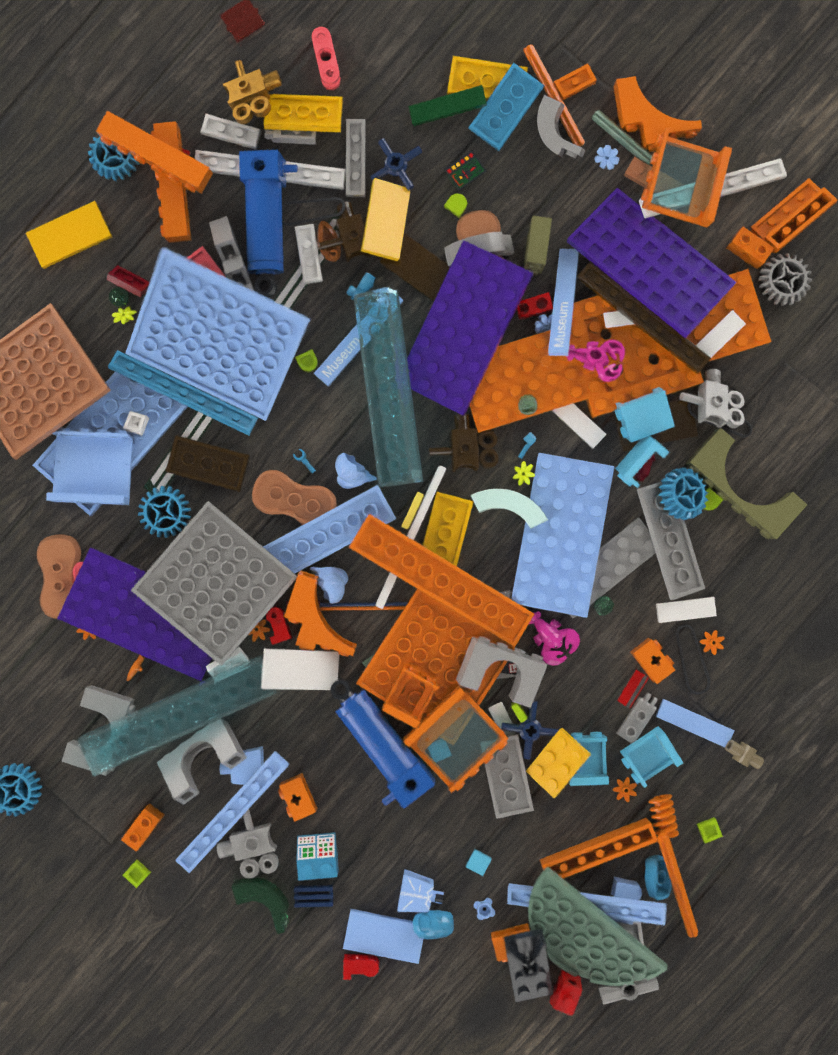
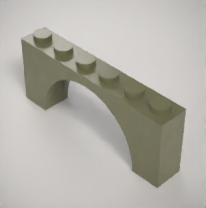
M722 428L716 429L686 462L689 466L688 469H692L694 473L698 472V475L704 479L702 482L709 488L713 487L723 501L727 500L731 503V508L736 513H742L746 517L747 523L753 527H758L761 530L760 534L768 540L778 539L807 504L794 492L786 493L781 499L769 505H754L738 497L729 486L725 474L726 456L735 440Z

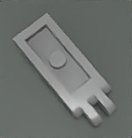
M265 129L264 137L272 139L275 143L316 145L317 131Z
M648 692L644 698H638L616 734L631 744L638 739L657 709L654 705L658 699L653 697L648 702L651 694Z

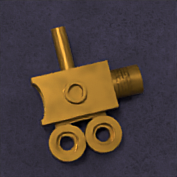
M238 60L235 62L239 77L223 83V86L229 94V101L227 102L233 111L235 120L239 124H247L254 115L264 117L271 111V104L268 101L270 98L269 91L282 86V82L277 70L265 75L262 74L260 69L246 74L243 62Z

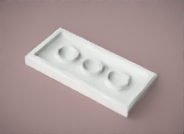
M264 649L261 688L330 690L332 684L338 679L339 653L338 651Z

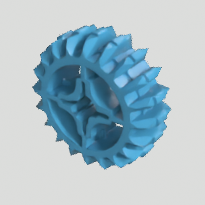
M93 137L95 144H89L92 150L88 151L89 156H91L89 161L93 164V169L98 171L100 176L104 175L108 180L112 177L114 181H117L118 176L124 180L125 174L131 177L130 171L137 170L134 165H140L134 159V156L128 153L127 158H125L124 154L117 150V146L113 144L108 146L100 140L101 137ZM105 150L106 153L102 162L101 155L102 151ZM110 151H111L112 153L118 154L120 157H118L117 155H115V156L112 155V154L110 153Z
M686 468L674 469L661 480L663 485L658 488L662 490L659 496L663 500L660 503L665 504L663 510H669V515H674L675 519L687 520L695 518L706 507L704 503L708 499L705 495L709 492L705 491L706 485L702 483L703 478H698V472L694 473L692 469Z
M160 486V492L157 488H153L154 495L151 492H147L146 494L149 499L142 497L141 500L145 502V505H139V508L144 509L143 512H138L139 516H144L140 523L147 522L144 529L147 530L152 527L150 534H154L157 531V537H161L164 533V537L168 538L170 535L169 531L172 536H176L175 529L182 532L183 529L180 525H188L187 522L183 521L184 518H191V516L185 515V512L191 511V508H185L189 501L182 502L185 495L181 494L178 497L179 490L176 489L172 493L173 489L170 486L167 488V491L164 486ZM161 496L170 497L163 505L154 502ZM174 501H176L179 507V517L173 511ZM151 507L156 512L155 523L151 518ZM159 508L166 509L171 516L164 515L163 517V512ZM166 519L175 521L168 528L160 527L161 523Z
M12 763L10 767L5 765L0 769V813L6 811V816H10L12 813L14 816H18L20 813L24 815L27 813V810L30 811L34 808L33 804L36 805L39 802L37 798L42 793L37 790L41 789L42 785H37L40 778H34L36 772L30 773L29 766L24 769L23 764L17 766L16 763ZM8 775L19 777L15 781L5 779ZM17 798L19 800L23 799L25 802L22 804H14L12 803V800Z

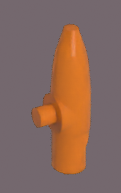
M139 655L127 675L128 682L138 671L142 672L141 664L145 659L144 656Z

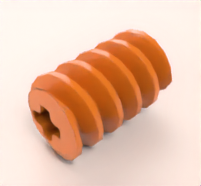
M671 794L655 796L648 801L649 804H654L650 811L656 812V814L651 816V819H657V822L653 823L652 826L659 828L654 831L655 834L658 835L659 833L666 832L669 838H673L679 835V832L676 830L678 828L677 823H675L676 816L673 815L675 813V809L672 807L674 802L670 800L672 798Z

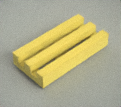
M417 492L401 527L407 530L410 528L424 498V494Z

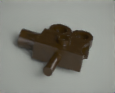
M345 202L344 212L339 215L340 219H336L339 238L319 242V248L324 250L342 245L347 262H350L356 256L365 255L371 257V254L361 251L366 218L363 222L361 214L354 215L351 202ZM342 203L336 207L338 213L342 210Z
M468 414L454 416L455 429L450 431L451 447L429 448V456L451 455L452 472L460 468H470L477 471L479 464L485 469H491L496 466L499 460L497 452L492 449L497 443L496 434L491 430H486L477 436L476 429H470V416ZM483 439H489L490 443H484ZM479 447H480L481 449H483V451L481 452L480 455H479ZM485 457H489L491 462H486Z

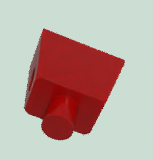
M561 969L553 989V995H551L549 1003L555 1010L571 1016L574 1014L582 993L581 977L579 975L575 977Z

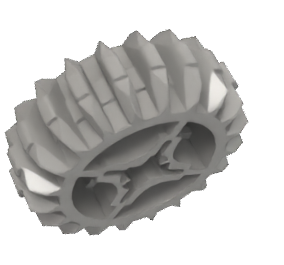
M786 253L784 256L778 254L776 258L772 257L769 259V262L764 264V268L760 270L763 276H760L758 280L763 282L759 285V288H765L762 295H769L767 300L770 301L774 298V304L780 302L781 306H785L787 303L792 305L794 301L799 302L801 297L807 295L806 291L811 287L808 283L812 282V279L807 276L812 271H806L808 264L803 266L801 264L803 262L802 258L797 261V255H793L790 258L789 253ZM777 267V278L772 280L773 270ZM784 277V278H787V279H790V280H789L788 282H786V281L784 282V280H780V279H782V278ZM798 279V287L793 293V282Z

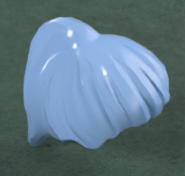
M342 453L337 457L335 468L338 474L337 482L341 487L350 489L361 486L366 482L377 480L376 476L371 475L364 466L355 461L354 456Z
M310 567V570L316 576H319L318 584L324 591L323 597L329 600L331 604L338 603L345 592V584L348 582L347 573L341 568Z

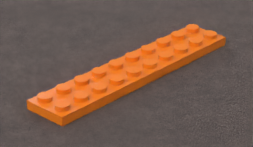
M368 514L349 546L352 550L514 647L534 616V613L371 514Z

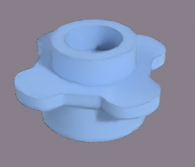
M490 898L474 903L479 920L495 915Z

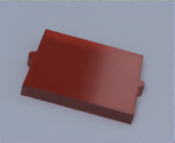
M242 0L220 15L227 26V31L231 32L237 43L265 25L258 14V9L254 8L250 0Z

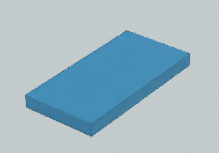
M513 63L487 100V106L482 107L469 126V130L500 151L545 85Z

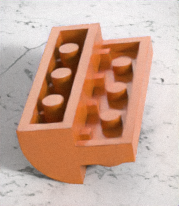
M808 178L752 225L750 231L773 246L774 250L772 253H777L836 204L838 199L825 187L820 189Z

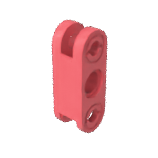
M318 27L312 32V42L321 81L326 89L335 90L339 87L341 79L331 34L327 28ZM324 57H330L328 61L322 60Z

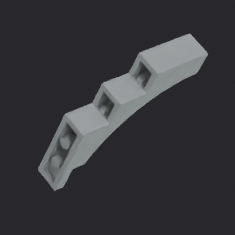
M225 216L209 222L214 244L222 260L227 278L255 292L228 217Z

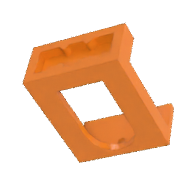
M404 666L382 706V711L417 729L420 724V718L435 691L439 690V685L436 684L437 680L427 675L425 678L419 674L420 671L412 666L409 668ZM416 678L424 682L425 688L412 713H409L396 706L395 703L408 680Z

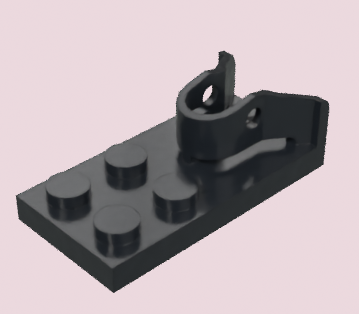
M542 928L503 936L515 1002L553 995L545 948L547 946Z

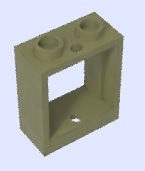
M532 216L529 225L523 268L532 272L533 276L542 274L546 265L552 218Z

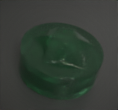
M116 287L110 291L109 300L114 306L124 307L128 304L130 297L125 289Z
M530 394L523 395L518 401L519 411L525 415L533 414L538 408L537 399Z
M601 596L594 602V609L601 616L608 615L614 608V603L608 596Z

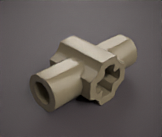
M729 740L725 746V750L733 755L732 758L746 767L751 765L759 769L764 763V759L756 754L757 750L742 741L739 744L734 740Z

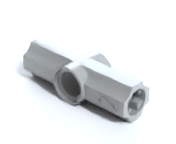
M656 977L650 980L635 981L631 990L628 991L624 990L628 986L627 984L623 986H598L603 1005L622 999L634 1000L638 995L659 990Z

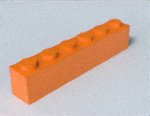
M109 111L106 112L96 130L101 137L100 140L106 145L111 146L113 144L117 146V150L121 153L133 155L137 162L143 165L145 163L151 165L150 168L159 174L162 172L167 174V177L175 183L180 181L185 184L184 187L193 193L198 191L202 194L213 174L208 166Z
M176 121L153 124L154 131H151L152 136L182 152L180 128ZM155 172L156 180H159L157 196L158 199H161L159 215L160 218H163V225L160 227L162 237H165L168 243L191 241L185 184L180 181L178 183L173 182L163 172L161 174Z
M644 818L539 860L543 870L548 866L564 879L658 842L651 822Z

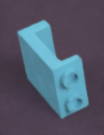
M660 387L652 389V393L623 404L620 402L616 403L617 409H615V414L618 421L621 420V434L623 438H626L631 443L675 427L665 390Z
M650 436L642 438L615 468L619 472L617 476L628 486L631 487L633 484L638 488L640 484L633 479L637 471L654 452L665 458L669 451Z
M659 726L620 751L624 757L621 759L622 763L627 769L631 768L633 771L631 777L636 784L641 783L644 788L647 787L645 781L673 763L676 767L683 764L675 748Z
M579 732L571 733V736L591 753V756L568 782L569 785H608L609 776L607 775L606 766L607 737L602 735V732H590V735H583Z

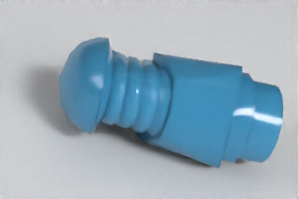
M366 272L357 288L354 286L349 287L346 292L347 295L351 296L352 300H363L362 297L374 286L376 278Z

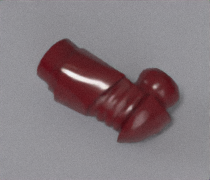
M654 454L633 476L635 479L643 482L649 476L652 463L655 461Z

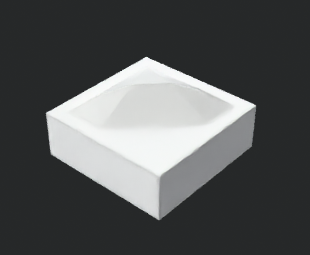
M130 411L123 429L143 436L149 417Z

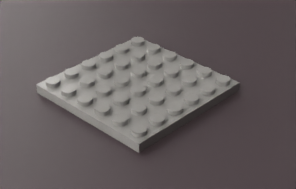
M208 501L131 591L222 666L295 581L297 575Z

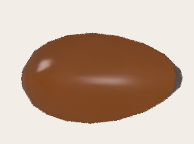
M326 221L320 222L317 229V243L338 238L335 230ZM341 245L320 250V252L327 260L335 262L340 258Z

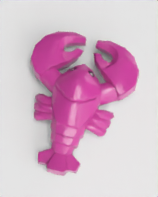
M608 340L599 348L597 347L599 342L594 341L588 342L587 348L576 349L574 345H570L569 355L566 356L568 357L567 360L572 361L576 358L584 363V368L594 371V368H596L599 378L606 382L614 381L621 375L622 364H619L617 370H613L616 364H611L604 369L609 364L606 352L614 360H617L615 354H618L620 362L623 361L625 349L619 341Z
M532 612L534 616L529 624H534L539 633L533 639L537 646L544 642L541 651L542 660L551 666L563 663L567 658L566 655L557 658V655H562L563 652L550 651L551 648H560L563 643V637H565L566 650L569 649V644H572L568 652L572 654L579 646V634L571 628L558 630L557 628L562 625L556 619H552L550 624L540 618L541 612Z

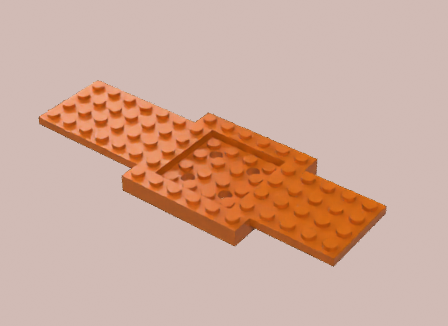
M748 269L728 275L736 281V284L687 337L694 345L698 344L732 310L746 323L711 357L709 362L771 342ZM597 295L574 303L570 345H574L576 349L587 348V343L592 341L599 342L598 348L608 340H617L622 343L625 349L622 362H620L618 354H615L617 360H614L606 352L609 364L604 369L611 364H616V366L622 364V374L616 380L611 382L601 380L596 368H594V371L588 370L583 367L584 363L576 358L569 361L566 356H549L548 349L551 331L549 330L498 346L469 407L477 433H481L584 400L587 402L591 418L615 412V409H617L616 403L620 402L623 404L652 393L654 388L660 387L665 390L666 395L699 386L704 381L701 372L695 373L635 324L606 328L603 313L615 312L617 310ZM608 330L611 333L610 339H603L601 331ZM652 354L658 357V363L655 365L651 364L648 359Z

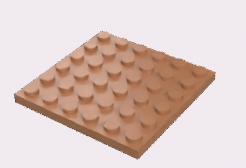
M51 303L0 340V439L12 458L16 460L111 391Z

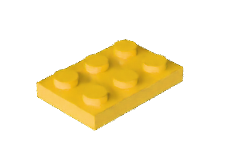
M561 728L526 772L553 798H556L591 756V753Z

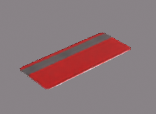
M636 670L618 698V702L631 708L649 677Z

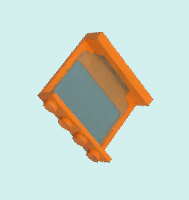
M666 128L662 134L657 136L655 142L657 150L653 153L650 164H653L646 177V182H648L647 189H644L641 196L643 201L642 208L707 228L715 219L732 148L725 146L720 152L668 137L670 129Z
M459 685L420 722L417 729L413 728L403 738V742L408 747H411L447 784L452 793L455 789L457 791L460 790L465 784L464 781L469 776L473 777L476 775L479 767L483 763L487 764L493 758L492 754L496 750H502L507 745L509 738Z

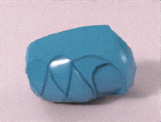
M651 855L645 860L644 877L646 891L649 897L663 900L668 898L671 893V880L663 856Z
M441 910L418 912L413 918V930L421 939L447 937L454 930L453 915L450 912Z

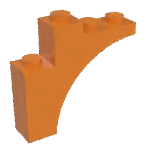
M636 76L616 80L614 93L620 128L627 132H634L639 129L642 147L649 150V152L657 150V146H655L657 136L662 134L666 128L670 129L668 137L675 139L685 137L686 139L694 138L702 129L701 120H679L665 115L652 106L642 94Z
M300 570L284 616L291 623H302L295 645L299 646L301 650L314 651L316 644H318L324 650L333 649L342 656H353L357 644L348 641L335 632L327 623L320 610L317 598L319 576Z

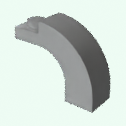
M544 95L537 115L538 131L544 144L561 157H563L565 150H567L566 155L575 159L577 155L583 157L586 150L564 140L559 133L558 122L565 105Z
M502 232L475 235L444 247L448 266L452 265L463 240L496 256H510L515 253L511 235H503Z

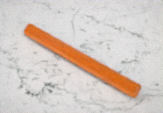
M528 45L524 48V53L539 81L545 85L543 89L547 96L564 104L534 46ZM565 106L560 120L572 143L581 147L585 144V141Z
M666 832L659 833L657 839L687 935L690 938L697 937L698 929L669 835Z

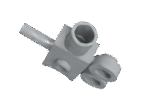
M709 369L705 372V381L698 386V396L683 392L680 394V400L698 404V423L707 421L715 424L718 428L725 424L730 428H737L744 423L745 417L740 410L744 405V397L738 391L728 393V386L721 384V371L718 369Z
M248 809L243 815L246 829L233 832L229 836L230 840L217 843V853L220 859L234 855L236 861L244 859L240 865L241 874L245 878H254L259 870L268 874L273 873L278 867L279 859L276 854L272 853L276 850L277 844L272 841L270 836L271 823L254 827ZM262 855L259 861L256 858H254L256 856ZM270 861L272 866H266L265 862ZM251 866L253 871H248L246 867Z

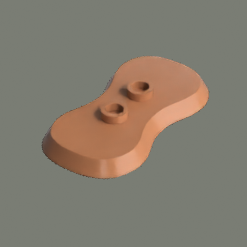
M485 210L473 211L463 215L459 219L456 228L459 240L485 233L501 232L497 217L490 211Z
M277 470L263 472L257 478L252 491V501L258 510L271 515L284 514L291 516L302 525L337 506L336 497L328 488L298 484L286 474Z
M69 535L46 537L37 548V560L44 576L40 605L47 616L55 619L58 618L75 581L73 568L81 559L79 543Z

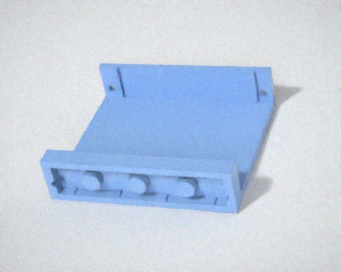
M59 428L58 431L52 433L56 435L53 493L47 492L46 500L66 503L129 505L133 436L127 434V431L115 430V433H108V430L104 429L89 432V429L81 428L77 429V432L70 431L69 428Z

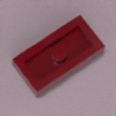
M118 265L107 275L108 281L139 297L147 292L150 285L149 281Z

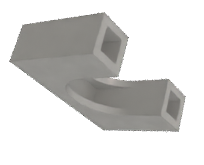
M479 636V638L472 637L456 680L460 686L478 691L485 671L492 663L499 660L511 661L516 665L517 674L509 697L514 703L531 708L547 664L542 660L543 657L537 654L530 656L519 648L512 650L503 643L497 642V644H494L482 636Z
M93 685L86 687L80 706L105 715L111 724V736L103 746H91L76 740L68 742L62 762L105 776L114 771L117 765L116 755L120 753L123 746L121 741L123 734L125 735L129 728L128 718L133 715L135 705H133L135 699Z
M221 717L213 719L207 726L197 731L191 738L182 742L176 749L166 754L157 762L173 798L182 804L187 803L199 794L191 776V764L200 751L213 747L221 763L229 769L234 768L247 758L229 723Z

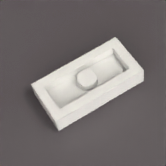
M238 647L222 666L214 661L207 665L206 668L208 673L218 681L250 661L248 656Z

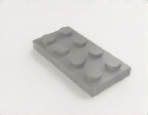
M518 734L507 736L509 738L507 745L500 751L496 750L492 754L493 758L485 764L496 819L534 811ZM498 738L481 741L482 753Z

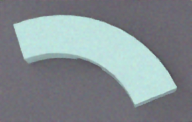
M489 489L471 495L480 513L490 509H507L521 516L530 529L548 521L543 511L532 500L518 492L507 489Z

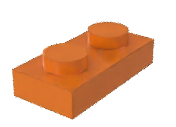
M586 64L554 81V85L562 100H565L595 84L597 79L590 66Z

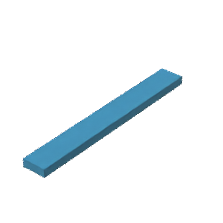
M118 350L108 365L109 369L248 436L258 420V417Z

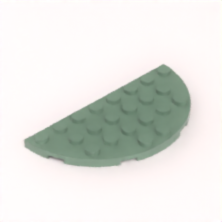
M548 866L537 878L531 891L528 906L531 931L542 928L547 946L545 947L547 957L562 970L575 977L579 975L590 979L591 983L608 986L633 985L635 981L650 980L667 970V964Z

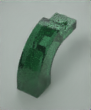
M243 878L234 881L232 890L236 904L240 905L251 901L264 904L272 914L277 934L284 933L289 924L287 914L283 913L289 907L284 893L275 884L262 878Z

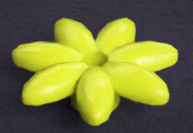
M130 306L126 307L125 310L118 308V312L112 314L113 317H116L114 323L121 321L122 324H125L129 320H134L132 315L137 312L131 310Z
M525 461L522 462L521 468L515 467L518 474L514 475L513 479H519V486L524 481L529 485V477L535 476L533 472H530L533 465L530 464L526 467Z

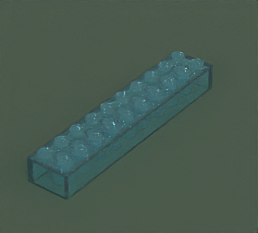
M387 287L355 294L353 296L379 487L423 482L398 290Z
M262 655L81 735L77 742L93 776L276 694L277 689L261 688Z

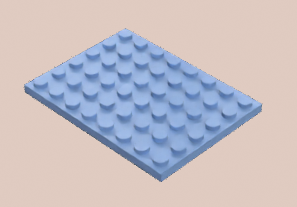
M163 248L125 354L266 421L310 319Z

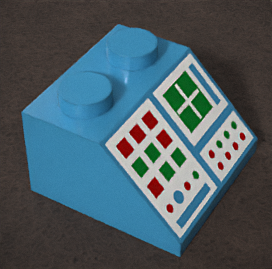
M336 832L297 836L298 880L338 876Z

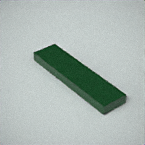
M483 85L411 105L409 110L413 126H418L485 107L487 102Z

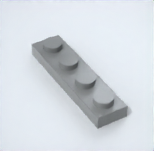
M346 119V197H365V119Z

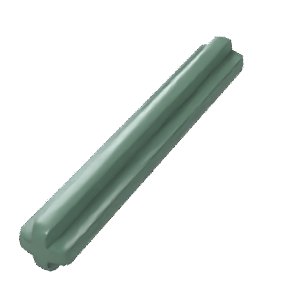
M600 110L593 114L592 120L635 157L648 165L650 164L652 154Z

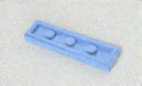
M662 699L655 715L664 721L723 747L731 740L734 730L665 699Z

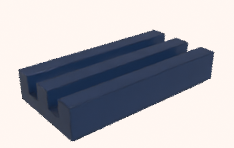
M333 885L294 887L295 908L333 906ZM329 891V894L299 895V892ZM305 899H329L324 901H299Z

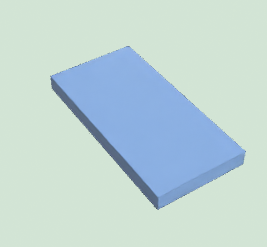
M351 909L343 949L419 964L423 939L415 934L412 926L413 921Z

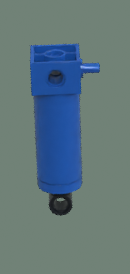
M278 150L239 151L240 180L245 184L247 272L257 275L254 284L255 290L262 296L269 298L277 292L274 276L284 273L282 187H286V173L297 172L298 166L296 164L286 165V160ZM265 282L270 283V288L267 291L262 290V285Z
M343 678L335 680L330 688L331 694L341 703V707L335 711L388 781L387 787L391 793L382 799L383 804L387 806L397 799L403 808L407 807L435 785L434 775L419 756L415 757L364 689L356 694L351 689L349 681ZM343 684L346 692L343 694L338 693L336 685ZM412 779L416 781V783L409 784L407 781Z

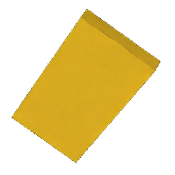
M453 56L447 95L483 85L487 102L511 65ZM519 66L520 68H522L524 71L527 72L528 67Z
M270 94L268 101L271 104V111L268 115L264 116V129L341 132L343 97Z
M374 178L361 248L362 252L394 261L400 259L410 190L408 191L406 187Z
M95 201L26 233L43 269L112 237Z
M436 492L423 546L457 566L474 501Z

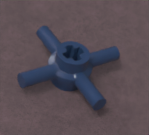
M382 138L378 143L387 156L385 167L371 175V180L373 181L374 178L381 179L390 174L392 176H399L408 191L413 189L414 185L405 171L408 166L407 162L422 153L421 148L417 146L405 155L393 153L385 138ZM397 162L399 166L395 167V164L393 165V163Z
M533 701L531 708L529 707L526 721L520 724L502 722L501 730L519 732L520 736L525 740L524 759H531L533 741L537 740L541 735L554 737L559 730L541 727V724L536 720L538 701ZM530 726H532L535 729V731H531V734H529L526 730L529 729Z

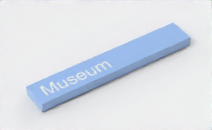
M560 249L548 349L549 356L569 355L579 252L576 249Z
M388 288L314 372V375L329 387L402 304L403 299Z

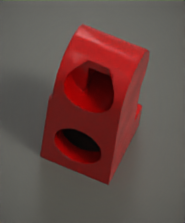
M547 292L520 301L516 309L519 319H526L532 316L552 313L553 305L550 294Z
M272 607L266 613V619L271 623L275 635L270 637L272 645L292 638L287 619L284 617L285 613L279 607Z
M344 954L343 980H351L352 974H364L367 977H374L379 971L380 963L378 957L371 954Z

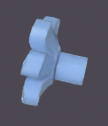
M605 145L604 149L600 147L597 150L598 155L595 157V162H601V168L604 169L607 165V168L611 170L618 164L619 157L616 156L618 154L616 148L611 149L610 145Z
M544 314L540 315L539 321L535 322L536 328L534 330L537 334L551 330L552 315L548 317Z

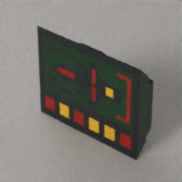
M472 150L444 169L450 181L459 191L487 172Z

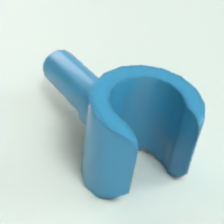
M531 432L523 438L527 444L518 456L521 459L536 441V437Z
M299 449L302 452V457L297 458L293 453L294 458L298 462H302L311 473L316 471L306 459V453L302 449Z

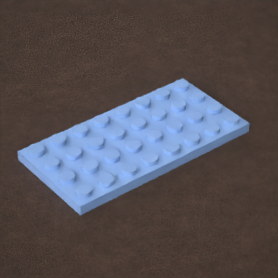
M114 372L106 381L111 391L78 414L66 428L73 432H77V429L81 428L89 429V432L104 429L108 430V433H115V430H124L123 427L130 411L148 416L149 421L143 436L127 431V434L133 436L132 471L188 406ZM56 439L32 465L52 483L54 481ZM76 503L89 516H92L102 505Z
M538 453L530 500L543 511L548 521L532 529L525 522L511 600L522 606L587 618L614 466Z

